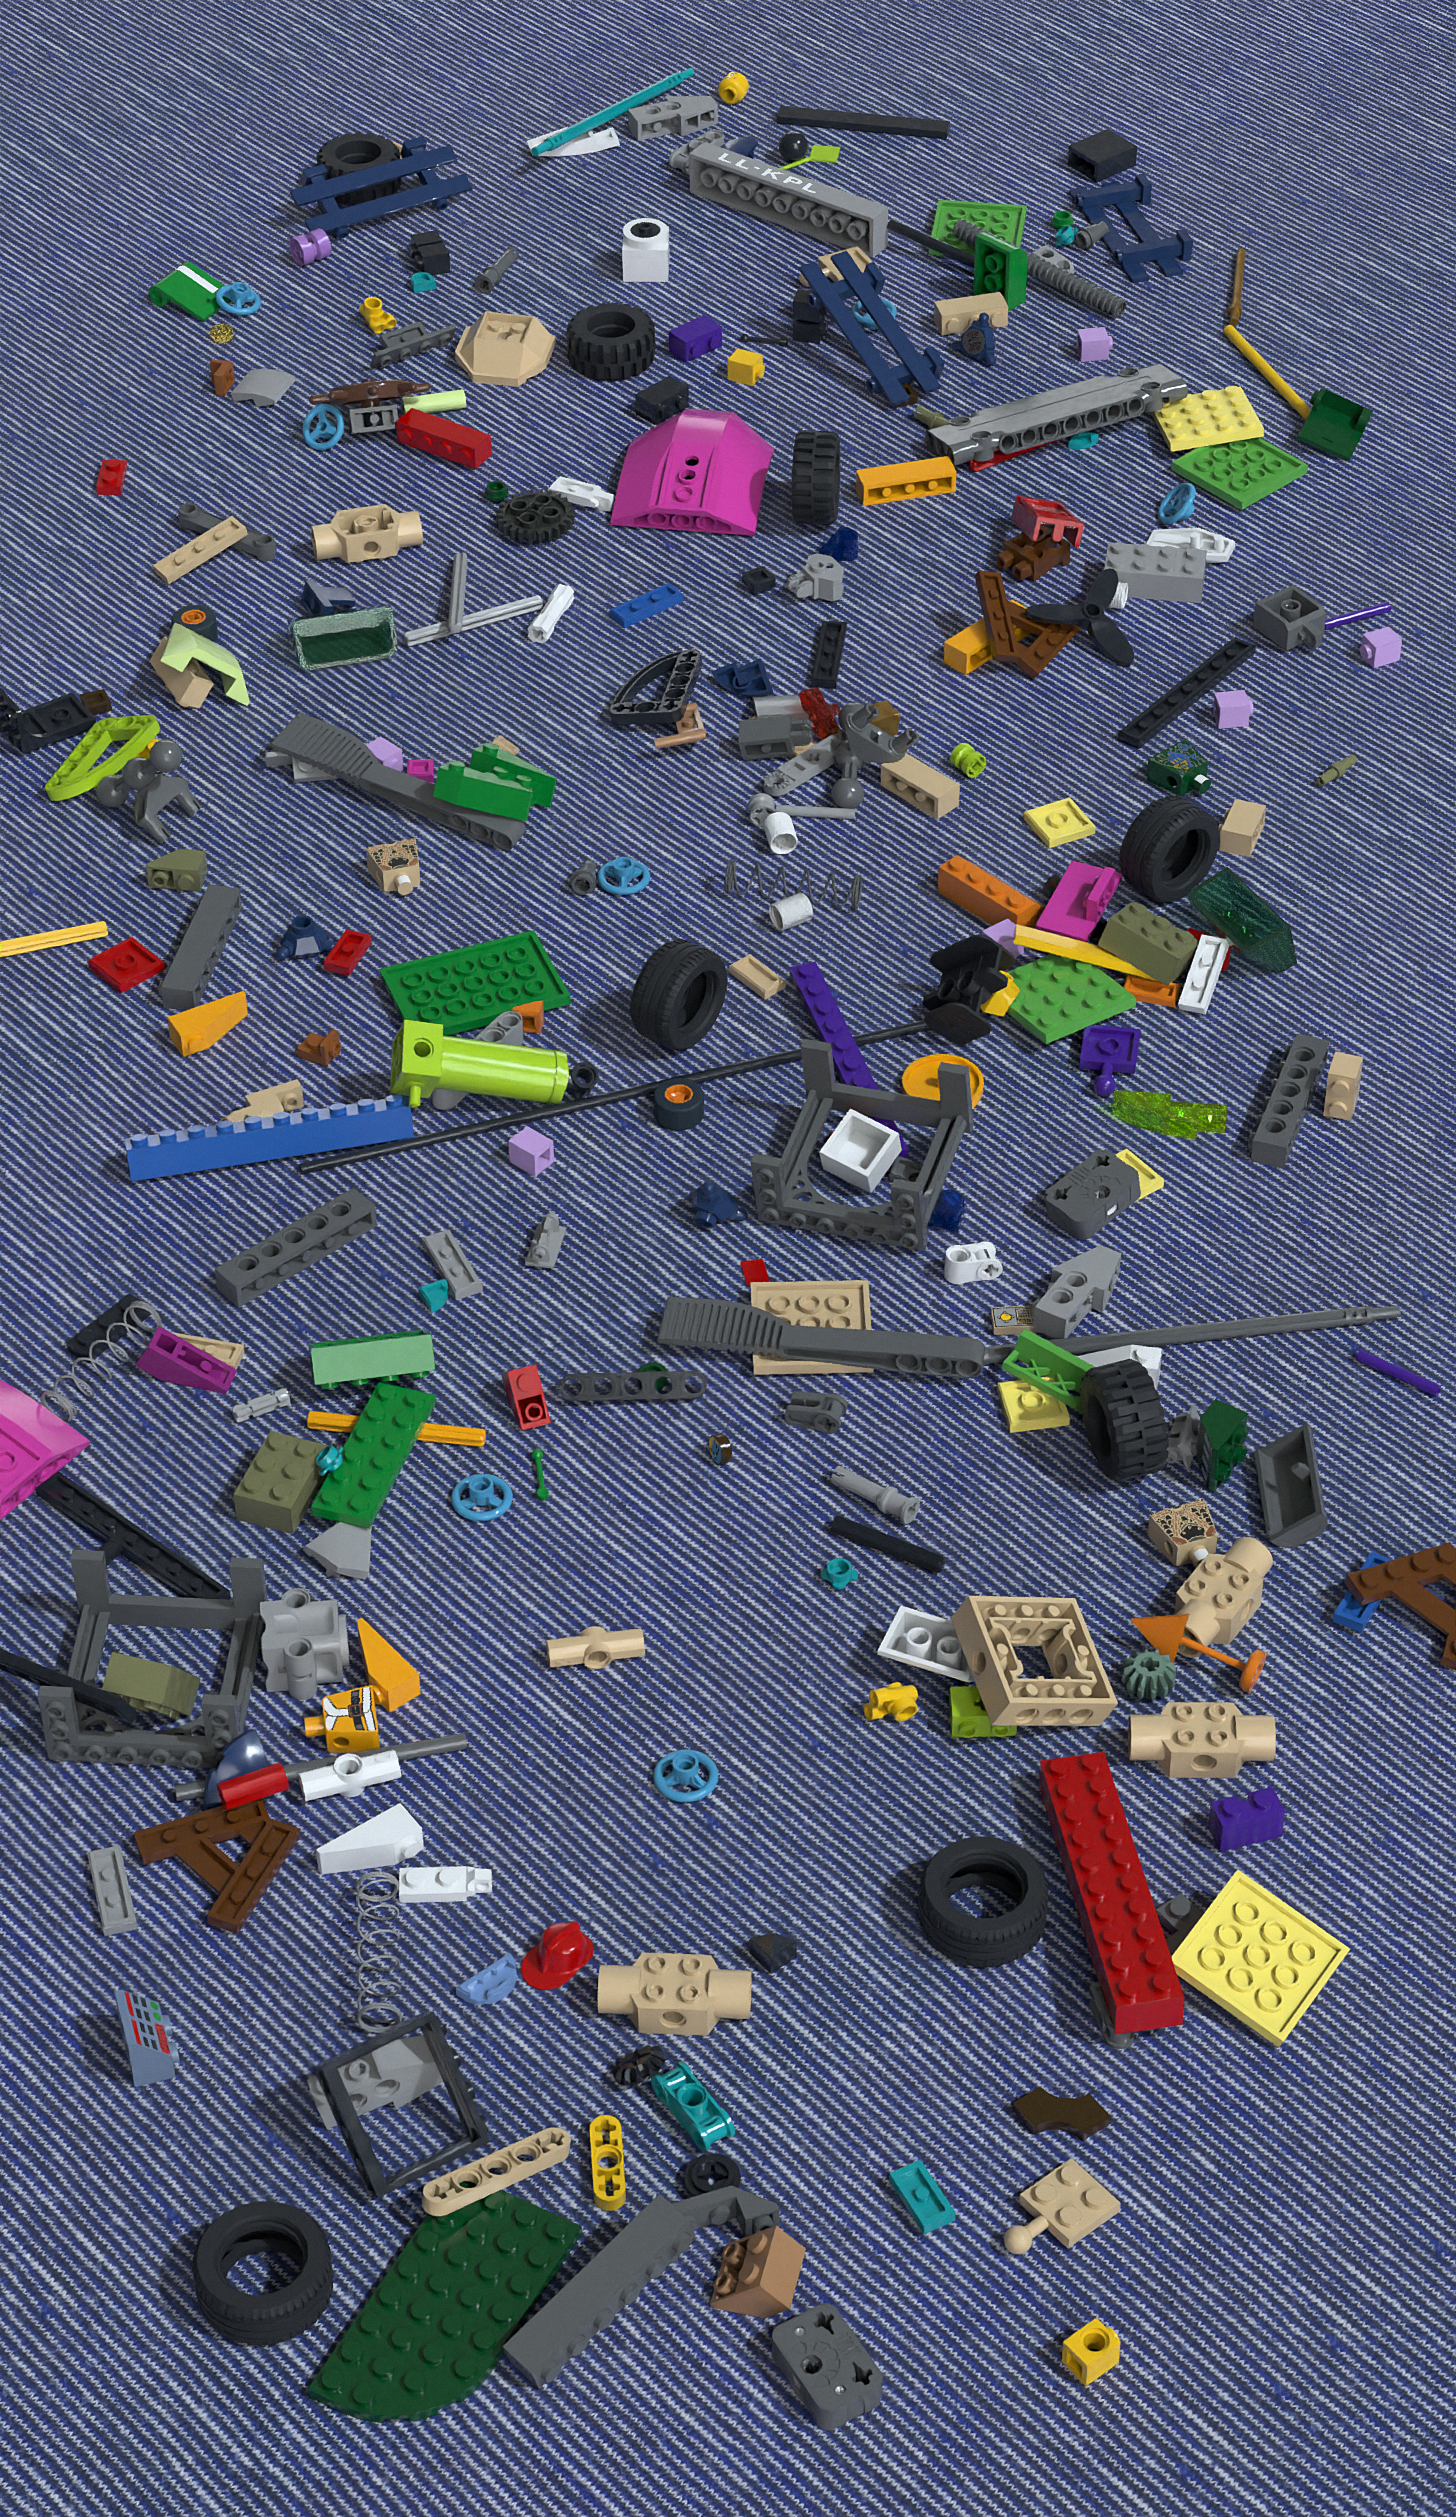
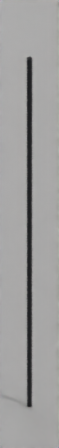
M1122 974L1111 977L1121 986L1124 985ZM980 1008L979 1015L981 1017L994 1015L990 1013H985ZM924 1020L856 1035L853 1038L857 1046L931 1030L932 1028ZM801 1048L299 1164L300 1172L303 1175L654 1094V1091L661 1083L674 1078H685L695 1083H701L802 1059Z

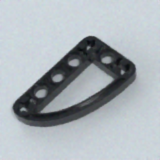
M693 649L677 651L660 657L639 670L624 684L609 708L611 722L615 725L667 724L680 721L684 717L703 666L701 652ZM673 670L661 701L631 702L647 684L660 675Z

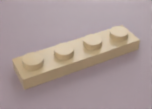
M231 516L154 564V571L167 584H170L247 536L246 527Z

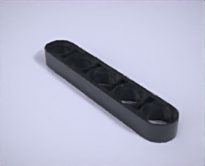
M696 1371L573 1373L562 1378L559 1389L562 1396L570 1401L692 1399L704 1394L707 1388V1381L703 1374ZM664 1376L671 1380L672 1389L669 1393L660 1394L656 1391L654 1385L659 1377ZM690 1376H697L702 1381V1389L698 1393H689L685 1389V1381ZM631 1377L638 1378L642 1382L641 1391L635 1395L627 1393L624 1387L626 1380ZM572 1378L579 1380L582 1385L581 1392L576 1396H569L564 1390L566 1381ZM600 1378H607L612 1384V1390L604 1396L597 1394L594 1389L595 1382Z

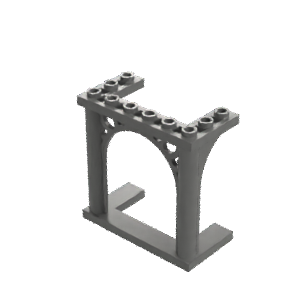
M803 1039L800 1048L807 1099L781 1158L754 1154L750 1162L758 1221L925 1251L928 1243L926 1229L962 1136L964 1133L971 1134L974 1126L969 1067L945 1062L940 1063L938 1068L940 1101L836 1083L831 1043ZM851 1108L864 1116L938 1128L917 1180L911 1182L893 1179L890 1187L892 1201L871 1207L844 1206L834 1203L819 1194L810 1183L807 1168L830 1110L848 1113ZM797 1184H802L804 1187L797 1188ZM804 1195L812 1197L808 1202L796 1200V1198ZM893 1211L894 1217L885 1216V1213Z
M72 1550L70 1560L80 1622L67 1676L95 1687L109 1624L232 1630L233 1634L219 1695L203 1694L201 1703L203 1714L179 1727L157 1731L130 1728L111 1719L104 1712L75 1701L73 1687L40 1686L38 1700L49 1760L217 1768L219 1762L225 1757L221 1754L222 1749L234 1738L241 1735L244 1730L262 1632L266 1629L260 1616V1602L268 1601L263 1559L231 1557L229 1569L233 1600L111 1594L105 1552ZM87 1712L94 1713L95 1716L87 1717ZM104 1724L106 1726L104 1731H87L94 1725ZM202 1729L205 1730L206 1736H192L191 1734L194 1730Z

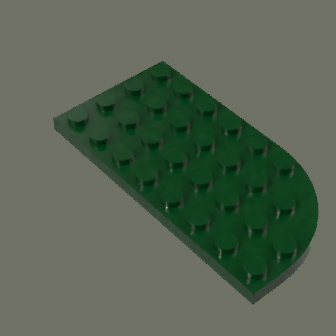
M471 2181L459 2183L464 2188H474L477 2186ZM503 2190L490 2194L447 2215L433 2216L428 2214L309 2386V2398L350 2417L376 2423H384L385 2419L409 2418L410 2422L423 2420L438 2415V2410L451 2405L457 2400L459 2403L463 2402L491 2374L505 2353L503 2346L520 2330L581 2237L582 2226Z

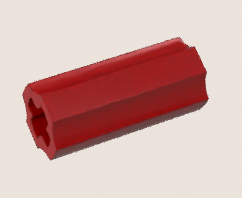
M280 1762L216 1784L221 1804L225 1811L289 1789L288 1779Z

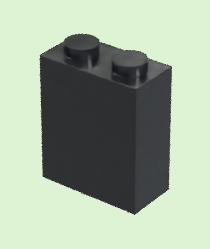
M1106 129L1069 145L1068 166L1098 183L1136 166L1137 146L1111 130Z

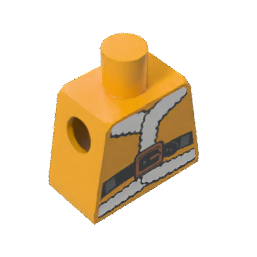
M372 1685L325 1696L322 1699L323 1715L304 1718L306 1737L326 1735L327 1751L330 1753H355L380 1748Z

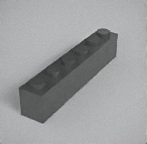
M209 884L205 894L200 896L198 909L193 911L189 928H185L181 945H177L175 958L172 963L168 964L167 975L159 984L158 993L159 996H162L163 1008L186 1011L198 1007L241 913L240 888Z
M659 2194L503 2346L509 2361L538 2389L546 2382L553 2381L560 2374L562 2367L573 2356H578L585 2350L588 2341L599 2330H605L612 2323L616 2313L625 2305L633 2303L639 2296L641 2289L651 2279L658 2278L664 2272L667 2263L689 2248L695 2237L690 2220Z

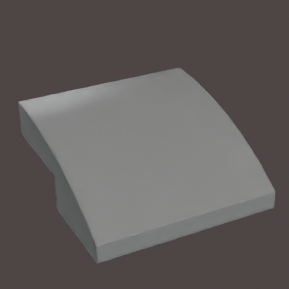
M253 369L250 370L230 394L234 402L253 399L256 407L277 403L296 379L294 375L278 370Z
M803 694L752 697L756 719L791 715L792 720L808 719V709Z

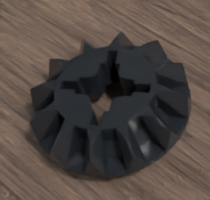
M646 2045L642 2049L636 2048L634 2052L625 2054L623 2059L616 2062L612 2074L615 2081L620 2085L640 2084L649 2080L660 2071L666 2061V2056L659 2046L651 2047Z
M710 2153L701 2155L690 2162L685 2170L684 2182L688 2194L698 2196L728 2186L739 2188L741 2173L737 2164L729 2157ZM711 2171H715L717 2179L716 2186L714 2187L709 2186L708 2182Z

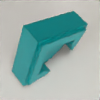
M1085 431L1072 435L1068 443V449L1080 450L1092 447L1098 442L1099 434Z
M446 1278L419 1287V1296L431 1313L442 1308L447 1302L449 1293Z

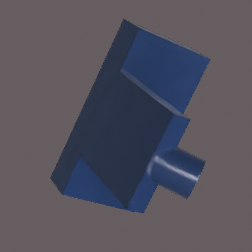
M306 580L300 600L318 628H328L333 605H346L347 608H352L356 601L347 588L319 587L315 580Z

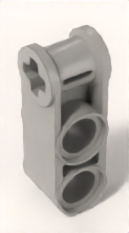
M716 129L709 130L684 146L675 149L670 154L669 165L672 168L681 169L685 175H690L689 153L703 142L721 147L724 145L723 132Z

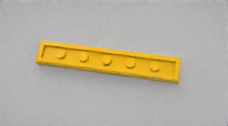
M1018 924L1015 926L1013 943L1016 945L1157 981L1098 945Z

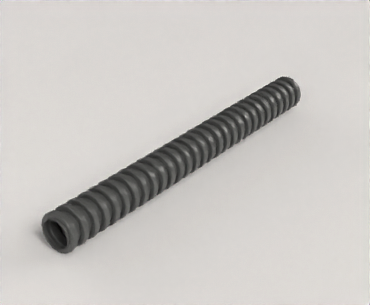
M959 219L953 227L952 235L975 247L976 235L982 232H989L968 221L966 222L964 219ZM1024 250L1027 255V274L1047 284L1049 283V285L1055 286V288L1087 304L1089 303V305L1095 306V308L1101 309V311L1107 312V314L1115 318L1123 314L1126 308L1125 299L1117 295L1114 296L1113 293L1105 289L1103 290L1101 287H1097V285L1091 284V282L1085 281V279L1079 278V276L1065 269L1062 270L1061 267H1057L1055 264H1051V262L1045 261V259Z

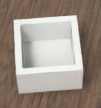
M850 1108L819 1153L824 1170L872 1193L902 1149L898 1132Z

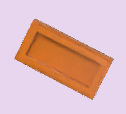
M1127 975L1123 988L1134 995L1136 1001L1175 1008L1181 984L1172 983L1166 986L1158 981Z

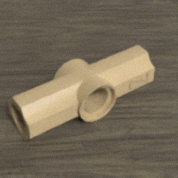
M593 1626L583 1630L580 1636L546 1640L550 1668L584 1663L590 1669H601L608 1666L611 1660L645 1656L644 1637L641 1628L607 1632L602 1627Z

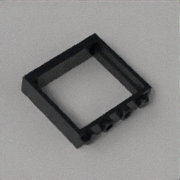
M434 2012L420 2013L313 2066V2070L369 2197L380 2198L490 2142L487 2134L489 2131L485 2124L487 2120L481 2112L478 2113L473 2102L476 2098L473 2087L468 2080L463 2079L459 2067H461L459 2055L453 2047H449L444 2036L447 2034V2028L445 2025H442L439 2016H436ZM420 2028L467 2136L384 2177L337 2068Z

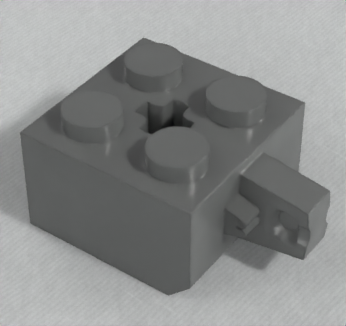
M1292 585L1255 602L1253 627L1286 651L1302 643L1312 648H1317L1323 643L1326 612L1323 605Z

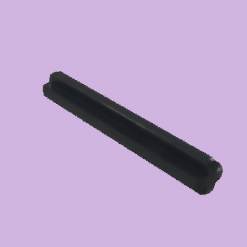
M835 1516L831 1523V1532L932 1572L941 1573L945 1566L946 1558L943 1555L845 1517Z

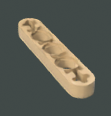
M547 2128L432 2180L423 2188L422 2207L425 2212L433 2216L447 2215L558 2164L569 2155L571 2137L563 2129ZM519 2155H530L534 2160L524 2162L517 2157ZM491 2168H501L506 2173L494 2175L488 2170ZM471 2181L477 2186L474 2188H464L459 2183Z

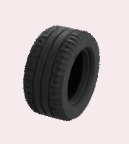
M1182 796L1163 797L1149 804L1134 819L1121 845L1119 864L1125 881L1157 902H1171L1187 896L1205 878L1216 858L1220 837L1214 817Z
M684 939L670 941L660 946L643 966L633 989L630 1013L637 1032L671 1050H683L697 1044L715 1023L725 1000L728 977L721 957L708 949Z
M971 1837L949 1844L939 1850L926 1864L920 1882L919 1920L925 1937L940 1953L953 1961L968 1966L993 1967L1019 1959L1031 1951L1033 1946L1040 1940L1046 1925L1048 1884L1040 1864L1027 1851L1014 1843L999 1838ZM988 1885L1003 1889L1014 1897L1018 1905L1011 1912L997 1918H976L958 1911L952 1906L949 1898L958 1890L968 1886Z
M274 2201L251 2202L237 2206L219 2216L205 2229L199 2238L200 2240L197 2242L194 2250L192 2264L197 2301L206 2321L218 2333L223 2334L224 2337L249 2345H272L284 2342L308 2330L322 2316V2312L326 2310L333 2293V2268L330 2246L327 2236L319 2223L310 2217L308 2213L303 2212V2210L292 2205ZM273 2250L285 2253L299 2262L301 2266L298 2276L286 2288L273 2294L254 2296L242 2293L230 2286L225 2280L231 2267L241 2258L254 2252Z

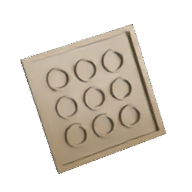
M868 1280L750 1282L751 1306L767 1311L790 1325L872 1330ZM753 1352L754 1375L874 1372V1369L779 1358V1354H776V1357H771V1353H768L767 1356H763L762 1352L759 1355H755V1352Z

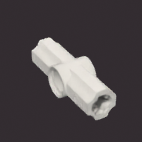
M390 1750L362 1758L355 1754H344L336 1759L334 1765L298 1773L303 1798L305 1801L337 1793L345 1797L358 1796L364 1791L365 1786L401 1778V1770L396 1752Z

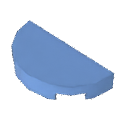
M508 1953L457 1986L456 1995L466 2002L477 2005L492 2004L504 1999L513 1990L517 1981L516 1962L512 1955Z

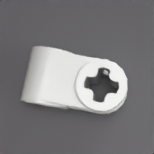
M983 1241L976 1244L949 1247L945 1256L944 1278L953 1284L997 1278L1002 1273L1003 1268L1001 1262L995 1257V1246L990 1242Z

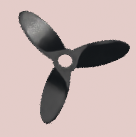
M1105 569L1098 575L1088 592L1086 602L1083 604H1039L1027 607L1024 615L1035 621L1079 626L1087 630L1093 643L1111 661L1122 667H1130L1133 663L1134 652L1128 640L1118 626L1104 615L1115 596L1118 586V575L1114 569Z

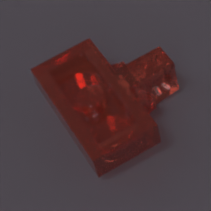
M818 687L805 689L798 694L803 710L809 715L813 723V729L821 739H825L830 735L834 736L840 731L834 718L840 712L838 704L827 705Z

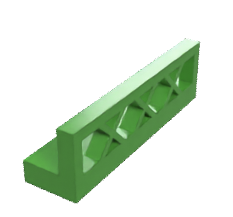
M1024 1329L1019 1334L1015 1350L1003 1362L1001 1369L1083 1413L1080 1404L1081 1396H1073L1067 1390H1075L1080 1393L1083 1375L1095 1366ZM1019 1359L1028 1364L1030 1368H1022L1014 1364V1362ZM1041 1376H1049L1055 1379V1382H1047Z

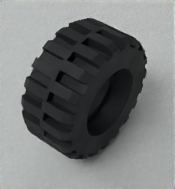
M355 132V134L347 133L341 137H334L332 141L328 140L318 151L317 166L324 164L327 170L325 180L398 160L400 159V152L390 139H385L382 135L376 136L373 133L362 134V132ZM402 178L335 196L334 199L340 204L345 205L347 203L354 206L389 196L397 192L401 186Z
M612 302V304L600 303L598 306H588L586 310L578 311L567 325L569 362L577 372L582 375L585 374L586 377L591 379L617 381L618 379H630L631 376L636 377L642 371L645 372L655 359L654 322L645 311L642 312L640 308H633L629 304L620 305Z
M802 430L796 433L792 460L793 519L798 524L831 525L837 520L841 453L839 435L834 431Z
M1133 1359L1090 1368L1081 1379L1080 1404L1088 1442L1091 1444L1092 1453L1097 1459L1098 1466L1103 1470V1474L1111 1480L1121 1482L1159 1472L1166 1465V1459L1169 1454L1167 1450L1169 1446L1168 1430L1164 1419L1163 1406H1161L1159 1400L1160 1396L1154 1387L1152 1377L1148 1375L1147 1369L1142 1366V1363Z

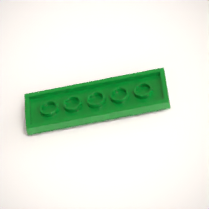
M379 1382L341 1451L343 1459L341 1465L334 1472L329 1473L311 1506L312 1515L370 1529L436 1405V1395Z

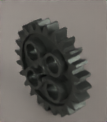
M531 489L529 494L520 491V496L511 494L512 499L505 498L504 503H499V508L496 509V522L499 525V531H503L504 536L510 535L511 540L518 537L520 543L525 539L528 540L529 544L533 540H537L541 544L543 539L551 542V537L560 539V534L567 535V530H572V525L575 524V509L572 507V502H568L567 497L561 498L560 493L553 496L552 491L545 494L542 489L538 493H534Z

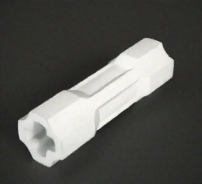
M558 584L548 597V602L527 628L529 632L528 637L533 642L543 644L548 640L554 631L555 624L575 599L573 596L574 590L569 585Z

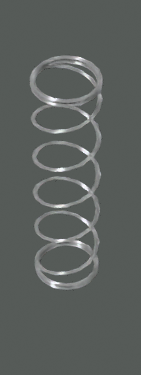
M143 1301L132 1302L130 1307L126 1308L124 1312V1323L111 1324L107 1329V1341L96 1340L89 1348L90 1358H78L72 1365L73 1376L64 1375L57 1378L54 1383V1391L47 1390L42 1393L40 1397L41 1404L64 1422L71 1421L73 1416L77 1415V1410L70 1401L57 1393L59 1380L73 1378L78 1388L86 1396L94 1397L93 1389L86 1382L75 1377L74 1367L76 1363L81 1360H89L103 1378L112 1379V1374L107 1367L92 1358L93 1346L101 1342L108 1343L116 1357L124 1362H129L128 1354L120 1346L110 1342V1329L115 1325H124L130 1336L136 1342L144 1345L146 1344L144 1335L135 1327L127 1324L126 1314L129 1310L132 1319L139 1327L154 1333L157 1328H150L142 1323L136 1316L133 1308L138 1307L149 1311L155 1317L158 1328L162 1326L156 1310ZM129 1328L135 1330L143 1338L144 1342L139 1341ZM112 1345L121 1350L127 1359L125 1360L120 1357ZM95 1363L103 1367L108 1372L109 1377L101 1373ZM78 1381L87 1386L92 1395L84 1391ZM48 1394L56 1397L63 1409L69 1413V1418H63L52 1411L45 1401V1395Z
M381 1871L364 1874L356 1882V1905L362 1912L356 1922L357 1931L362 1937L356 1950L358 1958L363 1963L357 1972V1981L361 1988L364 1989L357 1999V2007L360 2010L357 2014V2021L361 2028L374 2033H382L400 2024L402 2021L401 2011L391 2004L383 2002L372 2003L361 2008L360 2002L362 1995L366 1991L381 1997L393 1996L401 1991V1986L396 1982L380 1981L364 1987L360 1980V1973L365 1965L374 1970L390 1971L398 1968L401 1964L397 1957L391 1955L376 1956L366 1962L360 1955V1947L364 1940L384 1946L394 1944L400 1939V1935L390 1929L373 1931L366 1936L360 1930L359 1923L364 1914L373 1919L390 1920L397 1917L400 1913L399 1909L391 1904H378L366 1910H363L360 1905L359 1897L368 1901L381 1902L391 1899L397 1894L399 1881L393 1875ZM371 1877L388 1878L373 1880L359 1889L361 1882ZM380 1881L392 1882L396 1886L394 1891L384 1896L374 1897L362 1892L370 1884ZM377 1907H392L396 1910L395 1915L383 1918L375 1917L367 1912ZM380 1932H391L397 1938L392 1942L381 1943L372 1941L367 1937ZM379 1958H392L397 1961V1965L391 1968H377L368 1963ZM379 1984H393L398 1988L396 1992L391 1994H379L368 1989ZM374 2008H385L394 2011L398 2017L392 2020H379L368 2016L365 2012ZM364 2015L368 2019L380 2023L396 2022L386 2027H372L364 2024L361 2016Z

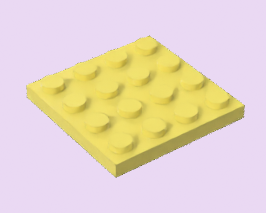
M1228 386L1222 390H1205L1198 394H1188L1186 398L1170 403L1163 402L1161 410L1151 412L1171 452L1264 436V427L1241 386Z
M1237 1869L1171 1958L1178 1976L1280 2048L1345 1958L1350 1948Z

